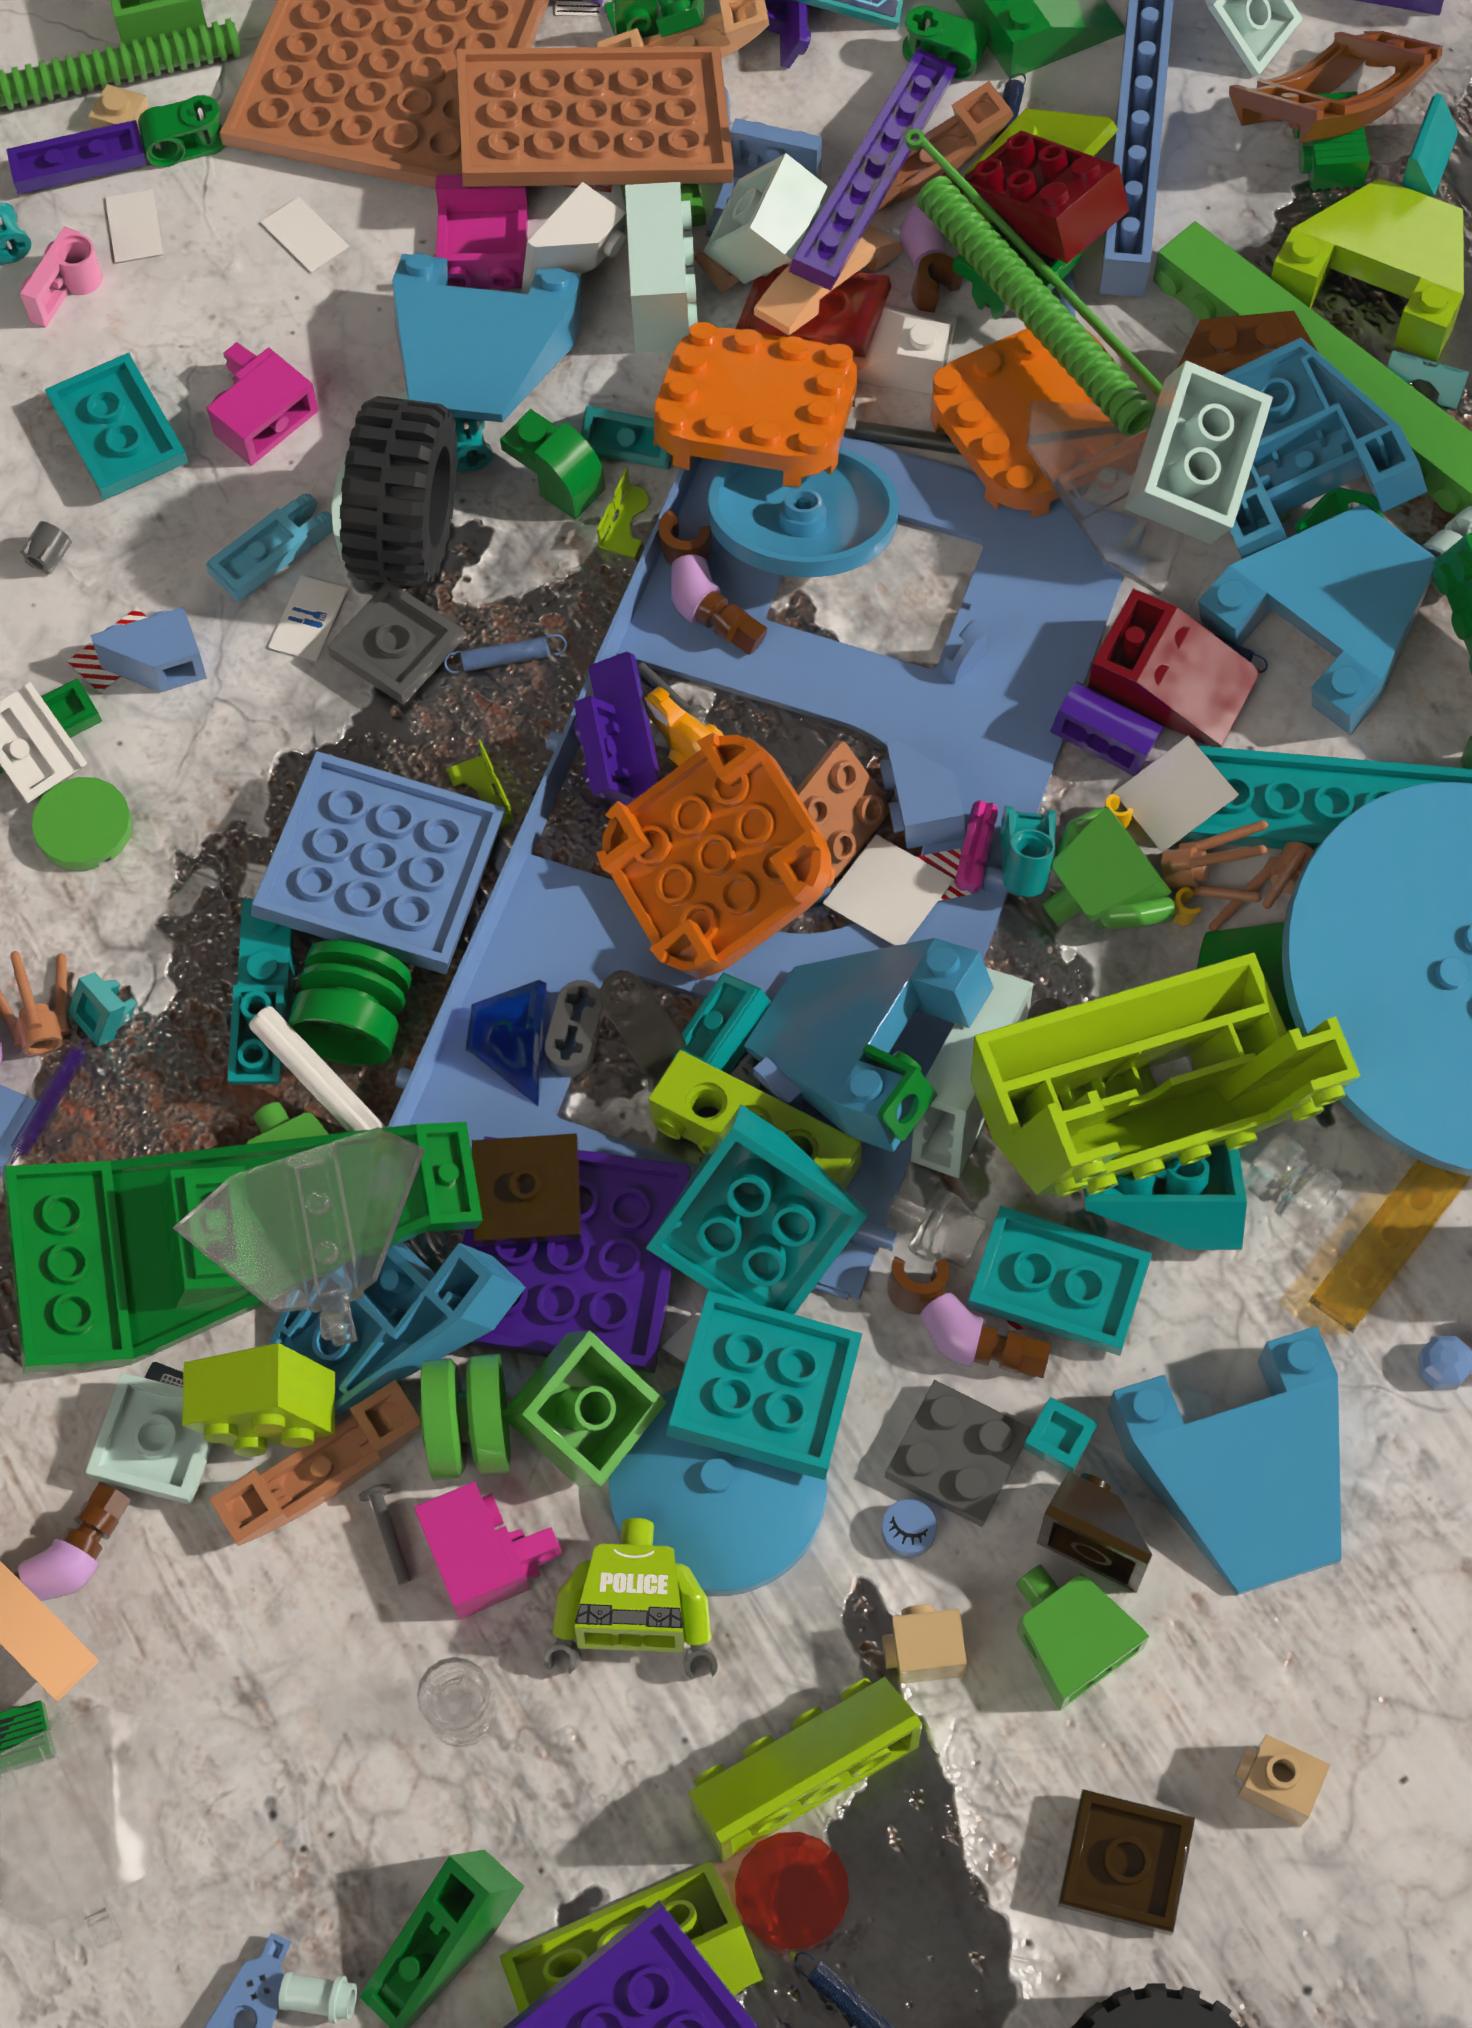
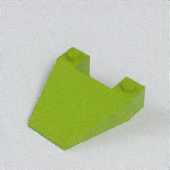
M1378 178L1292 228L1274 261L1271 279L1310 309L1332 269L1408 298L1409 301L1403 310L1393 346L1436 362L1454 328L1464 296L1463 209L1383 178Z

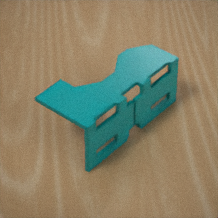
M1395 350L1392 351L1387 368L1406 382L1417 379L1430 382L1440 393L1437 404L1457 410L1469 371ZM1423 362H1427V363H1430V362H1431V364H1434V365H1437V366H1436V368H1435V367H1432V366L1425 365V364H1423Z

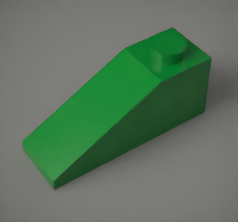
M485 1849L449 1855L359 1998L390 2028H410L493 1936L525 1886Z

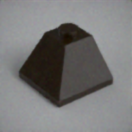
M1068 1471L1044 1513L1037 1544L1137 1593L1152 1557V1553L1120 1497L1110 1492L1111 1487L1108 1483L1088 1473H1082L1080 1476H1077Z

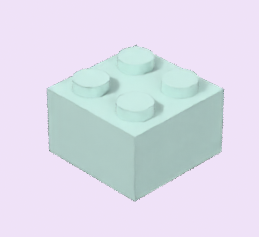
M783 154L738 179L703 253L744 284L762 275L766 277L774 269L784 264L790 265L803 242L802 239L808 227L815 222L823 208L820 201L828 186L788 154Z

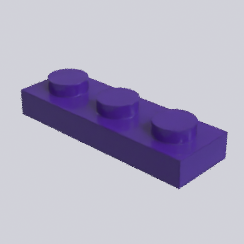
M136 120L6 149L17 194L148 165Z

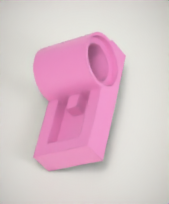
M64 226L55 241L50 242L46 247L43 259L34 273L24 280L20 296L30 322L46 328L68 293L86 295L92 293L101 285L103 275L93 244L88 237L80 234L79 231Z

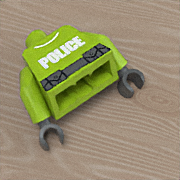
M629 1518L622 1521L620 1544L600 1543L596 1545L591 1560L580 1562L561 1586L557 1594L552 1634L557 1637V1640L544 1655V1664L548 1670L554 1666L556 1650H564L569 1654L571 1664L568 1674H571L580 1664V1649L684 1653L685 1642L690 1645V1649L687 1650L683 1662L686 1675L692 1679L690 1663L695 1657L700 1655L710 1659L711 1675L713 1677L716 1674L718 1668L717 1659L712 1649L707 1647V1643L712 1639L708 1598L691 1569L684 1564L675 1562L674 1548L653 1545V1522L643 1518Z

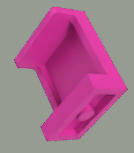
M436 175L435 191L438 204L436 254L433 257L447 258L448 286L496 289L501 291L522 288L528 241L529 202L527 186L463 187L462 175Z

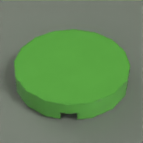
M76 777L58 783L42 796L34 809L31 827L38 847L51 863L67 870L88 871L100 867L98 863L107 860L109 857L113 860L123 851L131 838L133 819L125 797L113 784L95 777Z

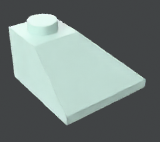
M1205 0L1210 12L1253 77L1261 74L1303 19L1291 0Z

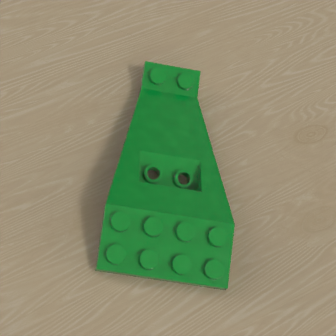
M467 1122L412 1124L111 1161L5 1166L2 1176L23 1373L132 1365L424 1232L477 1229L483 1219ZM201 1201H212L216 1204L218 1211L208 1212L204 1210L201 1206ZM217 1250L221 1252L224 1261H212L208 1257L207 1251Z

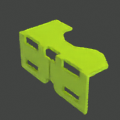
M626 466L614 491V498L608 504L598 525L597 537L599 548L635 559L642 541L632 538L630 525L635 516L647 509L649 499L646 489L630 485L629 469ZM625 491H627L626 494H625V496H624V498H623V500H622V502H621V504H620V501H621V499H622V497H623ZM618 511L619 514L617 516L616 521L614 522L613 516L615 512ZM608 527H609L608 533H607V535H606V537H605V539H604V541H603V538H604V536H605V534H606V532H607V529H608Z
M479 739L481 756L446 768L453 787L466 784L477 791L481 801L505 807L506 810L501 827L513 823L511 807L494 773L493 766L481 739ZM492 784H495L498 795L495 794Z

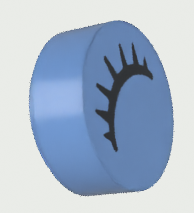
M904 1499L897 1501L887 1509L882 1519L881 1533L885 1545L894 1554L905 1558L917 1557L927 1552L934 1543L937 1523L933 1512L927 1505L917 1500Z

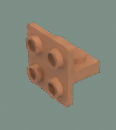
M835 741L795 790L827 842L831 853V865L835 870V878H838L890 813L889 803L844 741Z

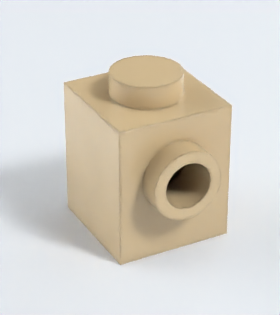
M922 1604L906 1607L901 1610L902 1615L892 1616L891 1634L882 1635V1645L886 1669L896 1668L898 1685L965 1677L967 1658L959 1609L935 1611L933 1605Z
M1266 1734L1257 1749L1247 1745L1234 1775V1777L1243 1781L1237 1797L1301 1827L1310 1817L1331 1764Z

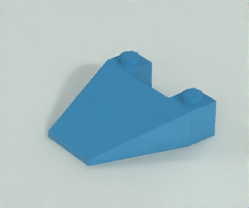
M416 253L412 255L402 254L392 279L395 327L408 400L442 404L451 411L452 417L503 423L572 349L582 322V273L568 272L561 268H537L529 293L521 294L448 286L447 258L431 257L427 254Z
M1303 338L1294 340L1222 375L1273 397L1235 523L1230 530V534L1242 559L1287 539L1278 518L1279 515L1362 476H1365L1373 494L1376 496L1382 513L1427 492L1419 462L1401 426Z
M1361 504L1230 564L1198 600L1200 621L1222 638L1239 645L1243 644L1272 610L1337 658L1311 687L1312 707L1351 735L1381 701L1434 575L1435 566L1433 561L1437 558L1370 508Z
M937 938L794 966L744 1044V1047L759 1062L768 1057L802 1091V1097L849 1137L895 1152L901 1141L891 1134L879 1119L877 1113L904 1075L874 1066L863 1052V1048L868 1043L889 1053L914 1011L970 1028L994 987L980 951ZM912 1094L907 1095L900 1102L897 1109L898 1121L904 1119L910 1112L913 1104Z
M399 1243L289 1293L269 1344L280 1343L335 1372L336 1416L355 1406L396 1379L399 1382L421 1370L423 1361L441 1359L493 1331L526 1287L493 1256L464 1244L458 1243L435 1274L405 1244Z
M1318 1326L1266 1342L1258 1360V1365L1271 1397L1184 1424L1164 1374L1113 1390L1107 1409L1126 1460L1237 1596L1338 1563L1342 1559L1338 1374Z

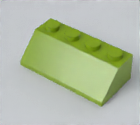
M886 1677L873 1684L869 1678L856 1682L840 1694L841 1703L825 1712L818 1706L803 1713L791 1723L794 1730L776 1741H774L772 1735L765 1736L752 1743L742 1752L745 1757L744 1760L726 1770L723 1764H718L704 1771L693 1780L696 1788L688 1792L689 1803L723 1863L919 1747L922 1722Z
M712 1861L706 1862L499 1955L518 2013L520 2014L660 1900L733 1995L739 1993L745 1987L763 1980L741 1921Z

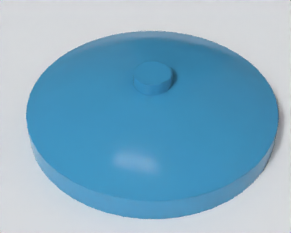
M839 447L838 465L831 475L823 470L818 474L802 477L801 487L782 486L783 471L728 462L716 474L709 489L708 521L718 542L729 553L744 563L774 574L792 577H823L851 571L879 556L892 541L897 528L899 500L890 478L869 459L842 447Z
M678 1386L660 1395L667 1401L666 1405L609 1477L610 1503L617 1530L621 1534V1523L629 1518H643L653 1522V1545L674 1548L675 1562L684 1564L691 1569L706 1596H732L757 1590L788 1572L811 1546L819 1531L826 1507L827 1475L825 1480L666 1436L679 1390Z

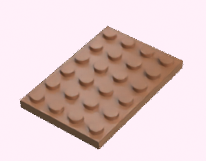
M720 46L456 49L463 187L578 186L582 182L587 185H631L680 182V184L733 183L734 166Z

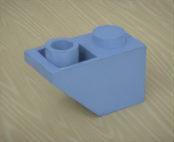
M184 607L171 611H159L148 618L125 625H113L102 632L90 635L102 669L158 692H165L207 679L201 655Z
M896 738L886 740L888 759L879 761L881 776L885 790L894 788L897 802L889 803V812L894 833L903 831L906 848L911 849L965 838L964 813L954 771Z

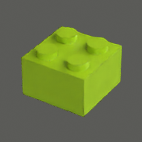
M280 1343L186 1361L183 1367L182 1426L204 1435L205 1441L222 1443L233 1448L234 1453L239 1456L253 1457L264 1455L267 1452V1447L278 1445L292 1448L311 1446L314 1444V1438L335 1435V1372Z

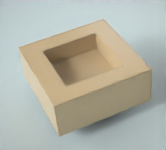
M106 84L88 115L91 128L97 129L136 120L138 124L140 114L149 109L146 95Z

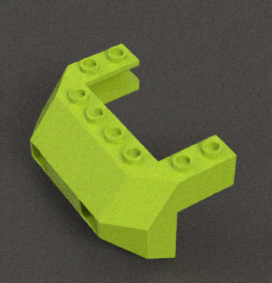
M1253 952L976 1034L974 1036L970 1081L994 1143L1036 1195L1057 1194L1058 1197H1063L1084 1188L1089 1196L1104 1192L1118 1185L1116 1178L1133 1173L1136 1181L1151 1177L1165 1170L1163 1163L1178 1158L1182 1166L1189 1165L1212 1155L1210 1148L1222 1144L1226 1145L1228 1151L1247 1146L1257 1141L1255 1133L1290 1118H1293L1294 1122H1299L1324 1111L1323 1106L1344 1098L1346 1094L1343 1088L1361 1075L1336 1016L1326 1019L1304 1037H1302L1299 1028L1286 1031L1256 955ZM1187 1056L1191 1057L1195 1067L1194 1071L1169 1078L1157 1087L1150 1070L1151 1067ZM1057 1096H1059V1098H1060V1100H1061V1103H1062V1105H1063L1064 1111H1063L1062 1108H1061V1105H1060V1102H1059Z

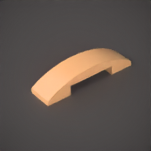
M719 0L721 13L704 18L701 25L665 37L657 34L645 39L642 38L638 28L598 41L597 46H720L722 59L748 44L769 26L765 0Z
M869 225L832 290L865 266L875 272L904 252L901 242ZM790 265L776 278L754 307L755 316L787 335L792 334L818 315L820 299L830 292L828 289L790 273Z
M0 1561V1644L58 1702L99 1660Z

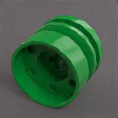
M324 940L312 944L304 962L306 968L301 973L299 979L303 991L298 992L295 996L287 1023L320 1058L352 1066H375L385 1063L391 1056L399 1027L395 1016L399 1015L404 1009L406 1002L404 996L410 988L412 980L410 970L397 958L365 944L344 940Z

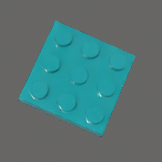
M707 1291L666 1436L825 1480L862 1333Z

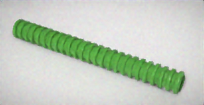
M231 18L225 19V24L219 25L217 21L211 23L212 27L208 28L201 24L198 25L199 30L192 31L191 27L185 28L186 33L179 34L177 30L172 31V36L165 37V34L161 33L158 35L159 39L155 40L148 36L145 37L146 42L142 43L135 39L132 40V45L125 46V43L121 42L118 44L119 48L112 49L111 45L105 46L106 51L102 52L95 48L92 49V54L85 55V52L82 51L78 53L79 57L72 58L71 54L65 55V60L59 61L55 57L51 59L52 63L45 64V61L42 60L38 61V66L32 67L30 63L25 64V69L19 70L17 66L12 67L10 73H5L2 69L0 70V112L1 107L4 106L11 110L15 108L14 104L21 103L22 107L28 106V101L34 100L35 104L41 103V98L47 97L51 101L55 99L54 95L61 94L62 98L68 96L70 91H74L77 95L81 94V89L88 88L90 92L95 90L94 86L101 84V87L105 88L107 83L113 81L115 85H121L122 79L134 82L135 76L141 75L142 79H147L148 73L154 72L155 76H160L162 70L167 69L168 73H173L174 68L181 66L182 70L188 69L187 65L194 63L195 67L201 66L200 62L207 60L208 64H213L214 58L219 57L221 61H226L227 55L233 54L234 58H239L242 50L235 23L232 22Z
M938 176L926 183L917 196L918 208L926 214L928 219L933 221L935 227L941 230L944 237L949 239L952 246L958 249V252L966 258V261L974 267V270L991 286V289L999 295V298L1007 303L1008 308L1016 314L1020 321L1024 322V326L1032 331L1033 336L1041 342L1045 349L1049 350L1050 355L1057 359L1058 364L1066 369L1067 374L1075 379V383L1083 388L1084 393L1092 398L1093 403L1101 408V412L1109 417L1110 422L1118 427L1122 435L1125 437L1133 436L1143 431L1152 421L1156 409L1154 403L1147 400L1144 392L1138 390V386L1129 380V376L1121 371L1120 366L1112 361L1111 356L1103 351L1102 346L1094 341V337L1086 332L1084 326L1077 323V319L1069 313L1064 305L1060 304V300L1052 295L1051 290L1043 285V281L1035 276L1034 271L1026 266L1024 260L1019 258L1018 254L1001 238V235L993 230V226L985 221L984 216L977 212V209L969 203L968 199L961 194L960 190L952 184L949 178Z

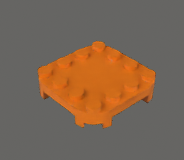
M1027 328L953 360L943 368L938 369L933 376L930 420L935 432L942 430L946 432L985 485L984 499L996 510L1002 504L1012 509L1031 510V518L1048 514L1050 502L1119 470H1123L1128 477L1136 472L1151 423L1138 434L1127 437L1122 435L1118 427L1110 422L1109 417L1101 412V408L1093 403L1092 398L1084 393L1083 388L1075 383V379L1067 374L1066 369L1058 364L1057 359L1050 355L1049 350L1045 349L1041 342L1033 336L1032 331ZM1094 337V341L1102 346L1099 340L1096 337Z
M708 322L694 323L689 328V335L682 338L676 346L658 393L654 408L653 446L659 445L663 450L673 456V466L689 471L694 456L783 471L782 486L801 487L802 477L818 474L823 470L831 475L838 465L839 447L851 407H855L857 366L853 361V350L844 344L827 345L795 336L783 337L764 334L751 329L718 328Z
M713 732L697 741L701 750L626 806L617 801L605 814L610 820L602 836V851L596 852L602 870L611 874L650 940L652 946L648 949L660 962L696 979H704L732 966L808 910L823 894L824 890L832 885L835 879V870L831 865V853L827 842L777 761L758 743L749 737L745 738L737 734L718 736Z

